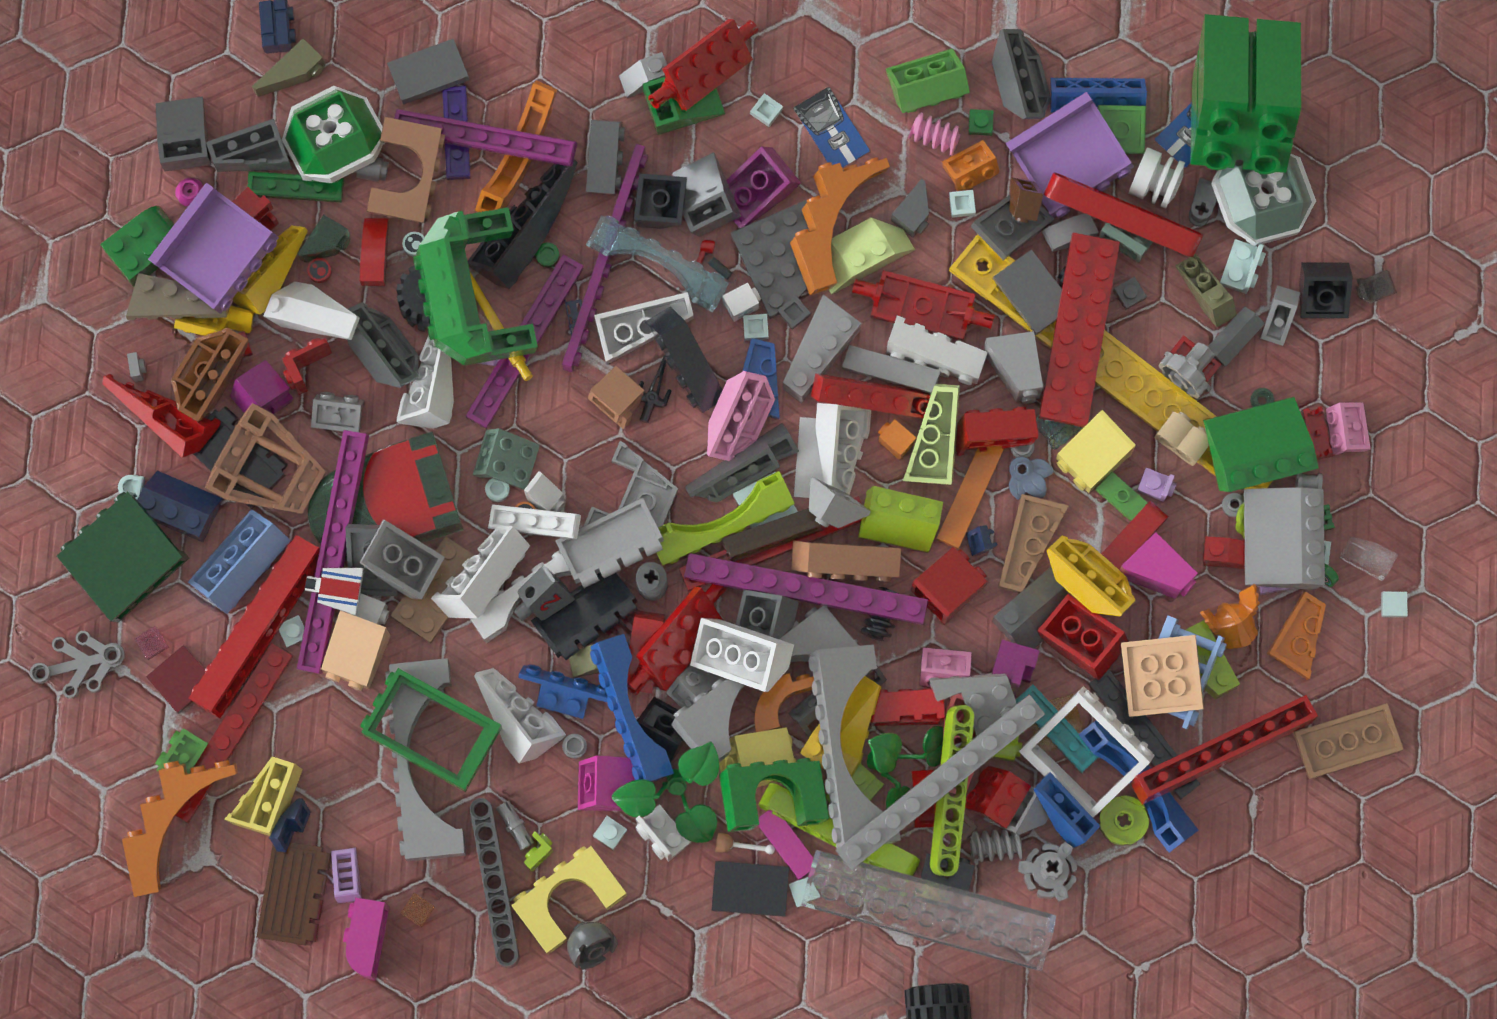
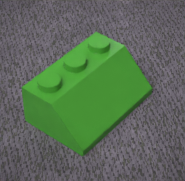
M953 48L886 68L896 103L902 113L914 112L918 108L928 105L934 106L941 101L951 98L957 99L964 94L970 93L965 68Z

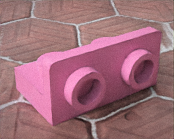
M1338 403L1326 409V420L1329 426L1333 455H1339L1344 452H1365L1371 449L1363 403Z
M923 648L920 685L932 688L929 679L936 677L939 679L953 676L970 677L972 652Z

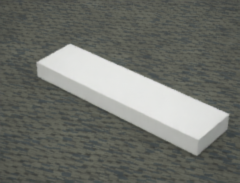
M492 505L488 528L495 530L498 526H514L519 533L577 539L581 515Z

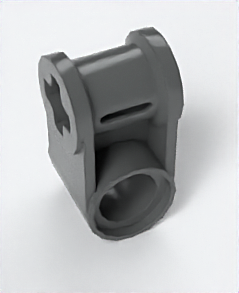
M1199 178L1188 216L1189 221L1198 227L1208 223L1214 206L1217 203V198L1211 184L1212 181ZM1202 210L1203 215H1199L1198 211Z

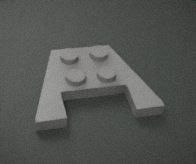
M620 441L612 458V463L632 470L634 473L618 510L643 498L657 527H660L666 521L678 488L656 469L647 464L643 458L628 448L624 442ZM591 507L584 526L609 513Z
M1006 674L974 675V677L953 676L940 679L936 677L929 679L937 701L959 693L962 694L965 705L972 708L974 712L973 728L976 737L1017 704ZM958 743L955 746L958 748L961 745V743Z

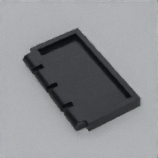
M227 406L220 412L215 409L206 418L211 421L214 418L221 421L220 426L203 448L193 454L210 471H212L214 464L235 428L233 424L238 420V417ZM255 443L239 474L271 490L285 476L283 471L288 464L276 453L268 459L267 457L272 451ZM238 483L233 488V490L264 498ZM246 504L250 509H253V508L256 506V505Z
M601 572L596 574L599 581L585 588L581 585L571 592L575 598L574 601L545 620H540L537 616L531 620L533 626L557 658L563 656L565 660H568L580 651L577 647L579 643L585 648L600 637L597 632L599 629L605 634L619 624L620 621L617 616L621 615L625 620L638 610L635 606L638 601L617 573L603 578Z

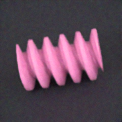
M921 112L913 123L908 139L914 134V141L919 142L923 137V145L927 146L932 141V149H936L941 144V152L944 153L950 148V155L953 156L961 134H959V126L956 125L951 131L949 122L944 127H941V119H938L933 124L932 116L930 115L926 120H923V112Z

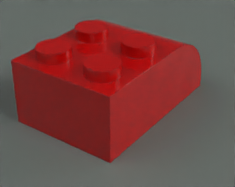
M1069 594L1065 596L1037 630L1042 639L1051 648L1097 680L1102 678L1122 653L1121 643L1128 642L1123 630L1099 614L1092 613Z

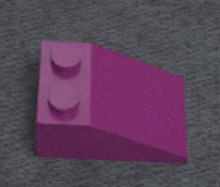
M761 146L726 180L741 214V217L733 221L739 228L751 224L784 200L801 184L773 147Z

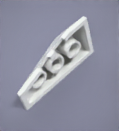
M293 282L273 293L264 313V317L283 328L352 340L360 319L314 285Z
M491 668L475 673L474 677L493 720L502 725L500 731L501 738L519 764L537 759L566 736L565 732L547 712L542 714L533 706L534 701L529 697L525 699L518 694L516 686L497 670Z

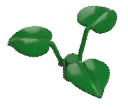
M934 726L927 731L923 739V754H900L902 742L900 737L894 733H884L868 740L872 750L867 757L868 768L880 772L882 777L887 778L895 785V788H891L887 794L886 809L911 790L908 786L901 787L900 782L888 774L896 768V761L898 759L926 758L928 766H938L941 763L944 727Z
M710 741L685 752L679 759V769H673L674 773L666 777L667 782L662 783V787L656 794L655 784L645 779L631 781L618 788L612 794V800L626 814L637 818L638 816L645 817L652 813L656 806L654 799L660 798L665 789H668L671 794L681 796L686 811L679 814L675 819L679 834L692 842H709L712 840L717 827V816L711 807L703 804L695 805L690 810L685 791L687 788L686 782L692 783L695 781L698 785L706 786L716 779L719 773L717 750Z

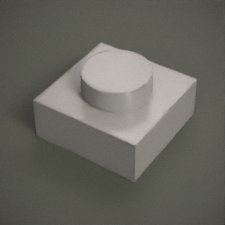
M137 352L127 354L131 378L134 382L144 381L143 373H147L145 360L140 359Z

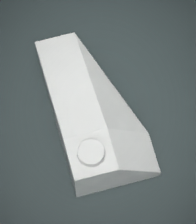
M428 335L419 356L421 361L418 369L419 377L412 381L413 383L408 394H403L396 422L434 429L449 424L452 417L454 404L451 357L435 347L434 340H430Z
M817 403L815 428L823 480L825 483L849 495L856 476L854 472L856 462L861 460L863 454L860 451L863 440L868 439L870 432L871 410Z

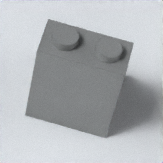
M1034 331L986 338L983 351L988 352L986 358L1016 402L1022 401L1023 404L1036 402V399H1039L1041 396L1043 383Z

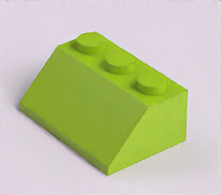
M877 486L868 489L864 506L871 512L868 516L861 519L858 537L928 553L940 524L943 502Z

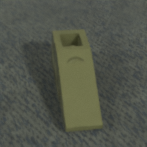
M1196 254L1194 257H1189L1175 265L1203 312L1216 327L1237 315L1233 297Z

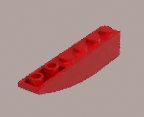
M815 373L811 397L818 402L924 418L931 394Z

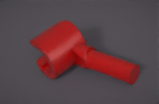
M702 241L700 253L693 270H699L706 253H714L715 241Z

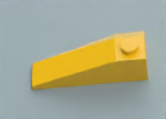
M291 225L280 234L275 248L264 256L260 268L256 272L251 273L244 289L238 291L232 298L233 302L243 309L253 311L255 314L264 313L271 295L281 289L308 230L305 227Z
M867 676L860 680L851 693L841 720V750L851 777L862 761L864 742L869 735L868 727L871 716L874 715L881 689L879 684ZM819 724L800 753L806 758H810L811 761H820V766L823 768L822 756L824 751L823 745L819 742V731L821 730Z

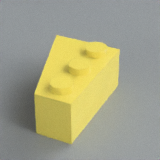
M271 757L253 781L254 784L245 795L243 794L239 804L231 814L227 815L225 820L233 825L270 836L276 823L290 806L303 769L294 763Z

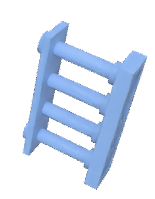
M1167 616L1158 639L1196 634L1181 629V626L1177 624L1179 619ZM1196 635L1197 646L1212 651L1207 665L1199 662L1200 673L1203 674L1201 678L1202 694L1217 656H1223L1227 645L1223 643L1225 638L1219 635L1216 642ZM1196 710L1168 713L1185 720L1182 726L1185 729H1189L1190 725L1195 726L1199 716V712H1196Z

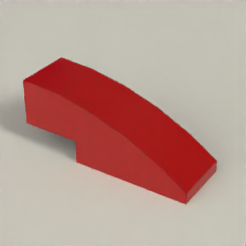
M364 218L359 280L361 286H385L388 218Z

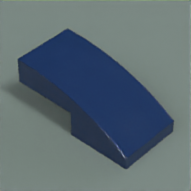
M298 798L286 809L272 830L269 839L277 852H287L294 832H304L311 811L303 798Z

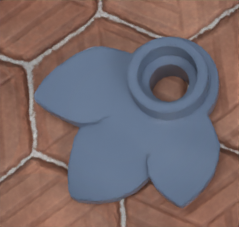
M1016 457L1009 465V472L1012 476L1009 482V490L1017 500L1026 492L1034 497H1045L1047 487L1044 478L1053 474L1054 470L1045 460L1034 459L1030 461L1026 457ZM1024 464L1026 467L1024 473L1018 472V466Z

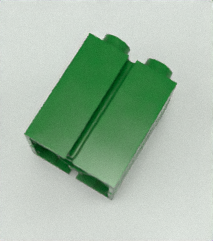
M1205 14L1192 77L1190 164L1206 166L1212 170L1234 168L1236 160H1242V169L1254 170L1259 174L1286 173L1301 111V23L1257 19L1256 30L1249 32V18Z

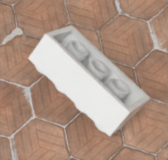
M701 618L690 666L768 692L789 669L794 644L720 619Z

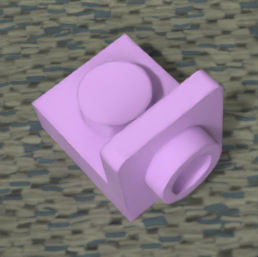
M1146 468L1137 492L1164 502L1167 496L1172 497L1176 487V483L1172 482L1175 475L1170 474L1167 476Z

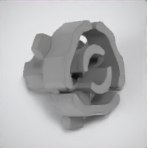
M1198 342L1186 357L1177 354L1173 355L1168 351L1164 354V359L1158 365L1162 374L1188 395L1198 399L1204 391L1209 392L1212 389L1205 381L1206 378L1202 371L1214 358V353L1205 344Z
M1066 842L1060 847L1044 844L1041 852L1046 853H1042L1032 863V858L1039 853L1038 849H1033L1026 860L1020 861L1018 866V872L1024 874L1023 878L1027 889L1033 891L1036 888L1030 879V874H1032L1039 886L1053 889L1051 892L1039 889L1037 891L1038 898L1053 899L1055 897L1058 901L1068 898V891L1076 882V877L1072 875L1065 886H1063V883L1068 878L1069 866L1071 874L1077 870V865L1070 855L1073 847ZM1048 866L1056 867L1055 873L1053 871L1048 873L1046 870Z

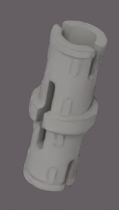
M510 801L496 808L507 826V832L512 834L521 851L534 843L523 825L525 822L516 814Z

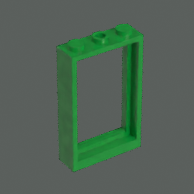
M399 668L395 673L391 672L385 681V685H387L386 690L383 694L379 693L372 706L375 709L371 716L367 714L360 725L363 728L361 731L362 735L466 792L500 733L502 725ZM402 683L483 727L481 734L457 775L376 730Z

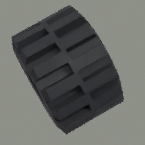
M413 265L408 268L409 275L403 273L400 277L401 284H397L396 289L398 294L397 300L401 314L404 319H407L408 324L411 327L417 325L419 331L425 332L426 327L431 326L429 316L425 317L423 303L426 302L425 294H421L419 290L418 279H421L420 270H416Z
M961 983L914 986L904 990L906 1019H972L968 985Z

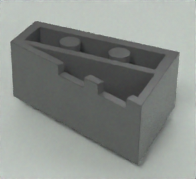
M274 119L206 142L217 172L292 170Z

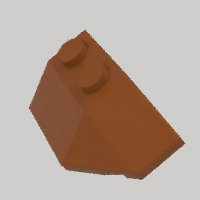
M229 328L196 338L171 379L178 411L200 422L216 406L241 365L249 339Z

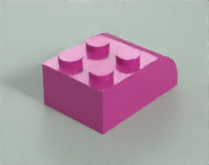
M355 897V902L350 903L348 918H351L350 928H345L343 942L347 944L346 958L351 968L364 978L376 980L390 907L385 902Z

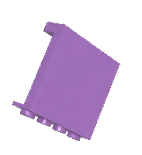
M1087 92L1006 143L1029 181H1034L1043 194L1053 172L1104 191L1111 186V181L1116 178H1125L1131 173L1130 169L1134 168ZM1043 195L1042 202L1053 218L1056 216L1061 218L1070 212V207Z
M206 183L148 260L221 314L223 310L225 311L231 306L232 298L235 294L244 289L251 273L256 272L260 268L262 259L275 248L279 237Z

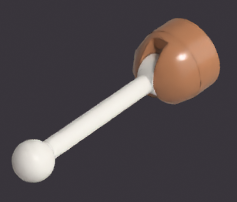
M717 833L715 852L725 853L730 851L732 847L766 851L767 854L775 852L773 845L760 846L734 842L729 834Z

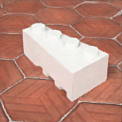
M688 292L594 315L606 365L653 341L655 336L646 321L671 306L686 323L694 319Z
M897 315L888 340L886 354L894 358L940 370V376L949 377L951 375L966 385L978 383L988 352L961 341H956L955 344L951 343V339L947 335L939 332L933 333V335L929 334L924 329L925 326L917 323L915 325H907L904 323L905 318Z

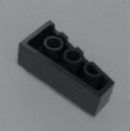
M670 306L647 320L646 323L655 336L656 344L661 351H664L667 364L678 375L675 377L678 384L688 392L689 395L686 396L692 408L697 407L704 413L717 404L723 389L686 321Z

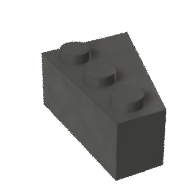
M591 120L586 192L615 194L616 189H621L622 175H618V166L623 163V151H620L621 141L624 142L625 127H622L623 122Z

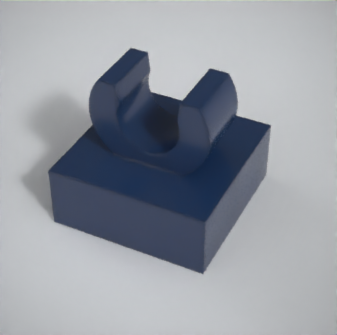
M987 525L978 526L966 533L972 556L981 555L998 545L997 542H991L990 535L994 533V530L988 529Z

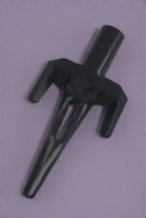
M666 355L663 356L649 391L643 393L641 402H644L645 405L640 421L644 423H649L654 406L660 408L667 406L672 392L668 389L663 399L659 397L667 363L665 360ZM659 377L660 379L658 382L656 391H653L657 378ZM640 381L639 386L641 388H643L644 381Z

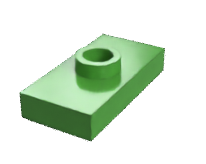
M1111 472L1095 490L1130 521L1148 503L1114 472Z

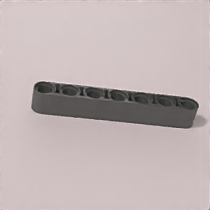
M478 798L471 803L470 814L495 955L502 967L512 968L518 964L520 954L495 815L491 803L484 798ZM479 805L488 806V813L483 817L475 814V810ZM483 829L492 830L493 835L490 840L483 841L480 839V832ZM488 853H495L497 855V860L492 865L484 863V857ZM492 877H499L501 879L499 888H489L488 882ZM502 901L506 904L503 913L496 914L493 912L495 902ZM502 925L510 928V934L506 938L497 936V930ZM505 950H512L515 954L514 959L509 963H505L501 959V955Z

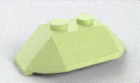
M869 218L833 237L831 241V255L837 283L832 289H829L831 295L853 284L855 279L860 280L913 252L915 249L902 228L880 220Z

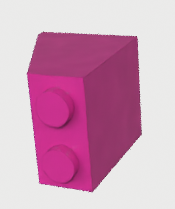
M1156 532L1120 568V571L1127 577L1129 582L1174 599L1180 594L1183 597L1186 596L1197 583L1194 579L1198 573Z
M594 756L579 761L578 810L623 811L612 800V794L621 786L635 780L632 774L633 766L630 758Z

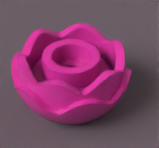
M185 178L176 187V198L183 206L188 207L204 185L196 178Z

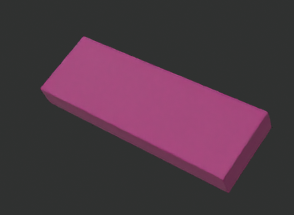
M768 810L759 817L758 827L775 847L797 879L800 880L819 865L788 823L773 815V811Z

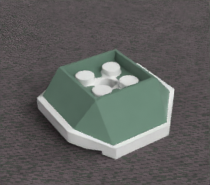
M1293 154L1290 155L1286 173L1259 174L1254 170L1242 169V160H1236L1234 168L1217 170L1211 183L1227 228L1245 238L1253 246L1297 235L1316 203L1301 158ZM1261 187L1266 188L1269 194L1264 193Z

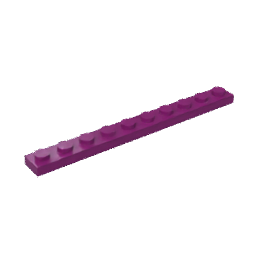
M635 145L562 363L563 370L573 372L574 366L578 367L581 362L582 353L579 351L581 345H586L590 331L587 328L589 322H594L595 320L594 315H596L597 309L594 307L596 301L601 300L605 287L602 286L604 277L608 278L612 265L609 262L611 256H616L619 243L616 241L618 235L624 233L627 222L624 220L626 212L630 213L634 199L631 196L633 190L637 191L640 169H645L648 161L645 146Z
M348 430L343 431L315 577L317 578L322 577L323 568L344 567L347 552L345 528L347 524H352L369 440L368 434ZM312 592L297 669L323 674L321 668L328 648L335 608L318 603L319 593Z
M690 553L684 578L740 590L781 595L792 600L924 625L928 606V599Z

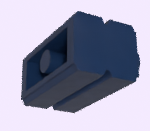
M287 0L260 1L259 12L264 53L289 52L293 48L292 43L297 42L296 31L291 29V21L295 20L293 6L289 7Z

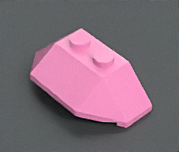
M743 371L727 380L709 420L707 455L709 457L730 461L735 457L734 455L744 451L757 441L775 401L766 376Z

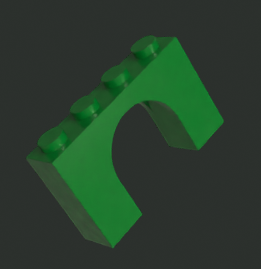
M802 758L796 760V763L778 760L771 765H765L764 762H754L750 766L742 767L740 763L727 765V768L719 774L728 832L748 831L759 825L755 794L758 784L764 780L777 781L789 790L794 802L797 826L819 825L829 819L820 761Z

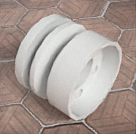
M1147 147L1128 194L1143 199L1148 191H1152V203L1155 204L1158 196L1162 195L1164 198L1160 207L1166 209L1178 191L1183 178L1185 162L1179 161L1176 170L1171 169L1173 157H1170L1164 166L1160 164L1162 153Z

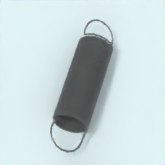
M714 256L707 262L727 281L733 274Z

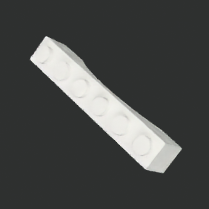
M560 550L552 555L553 559L548 563L544 564L542 562L536 565L531 570L533 573L527 577L520 576L511 583L512 587L506 591L503 589L499 590L498 594L488 603L485 612L480 617L470 618L486 643L507 630L514 609L522 601L517 593L518 590L543 565L557 577L572 575Z

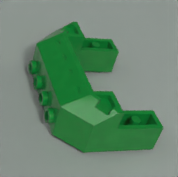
M509 207L464 215L463 211H458L438 218L420 243L416 256H413L415 269L420 270L421 279H418L419 290L421 294H425L426 302L423 303L425 317L429 316L431 326H428L429 338L434 340L435 347L464 366L532 354L538 348L533 324L489 332L486 323L480 324L466 257V245L511 237L513 226Z

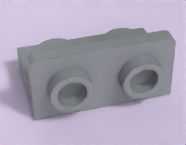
M332 392L317 394L313 399L311 427L360 432L364 400L359 399L356 395L337 397Z

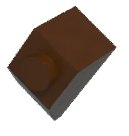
M1012 177L1009 211L1017 221L1029 223V220L1037 221L1043 192L1034 181Z

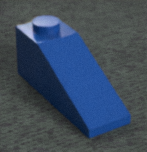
M1051 772L1033 789L1055 830L1073 848L1085 843L1100 827L1094 818Z

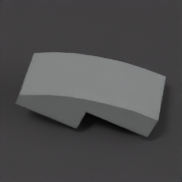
M1081 214L1066 219L1042 231L1052 252L1069 248L1073 232L1094 237L1099 233L1091 216L1088 214Z

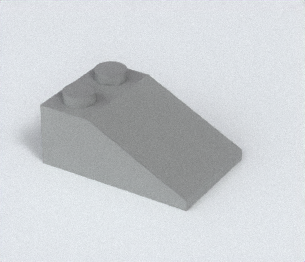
M383 520L360 563L391 587L409 598L422 599L445 557L386 520Z

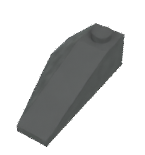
M1050 567L993 617L992 622L1012 643L1035 649L1043 641L1037 630L1069 592L1055 580L1052 567Z

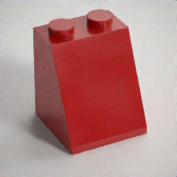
M954 547L912 582L911 592L916 597L928 599L927 608L944 625L970 602L988 582L985 579L987 575L978 566L974 568L968 562L970 560L968 555L961 549L957 551Z

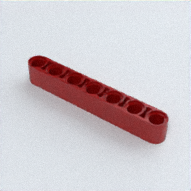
M1053 172L1043 194L1056 202L1189 257H1194L1203 238V234L1194 229L1056 172Z

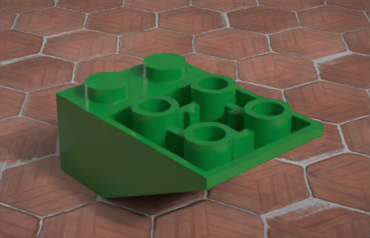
M666 76L642 83L643 93L657 135L725 115L717 88L688 110H681L674 98H670L659 108H654L650 104L651 101L648 100L650 94H653L662 87Z

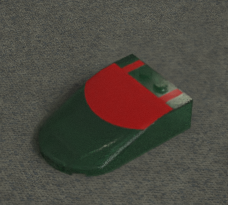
M433 431L365 455L352 524L381 525L382 521L386 520L421 543L464 530ZM336 470L327 474L319 482L309 501L308 520L312 533L320 545Z

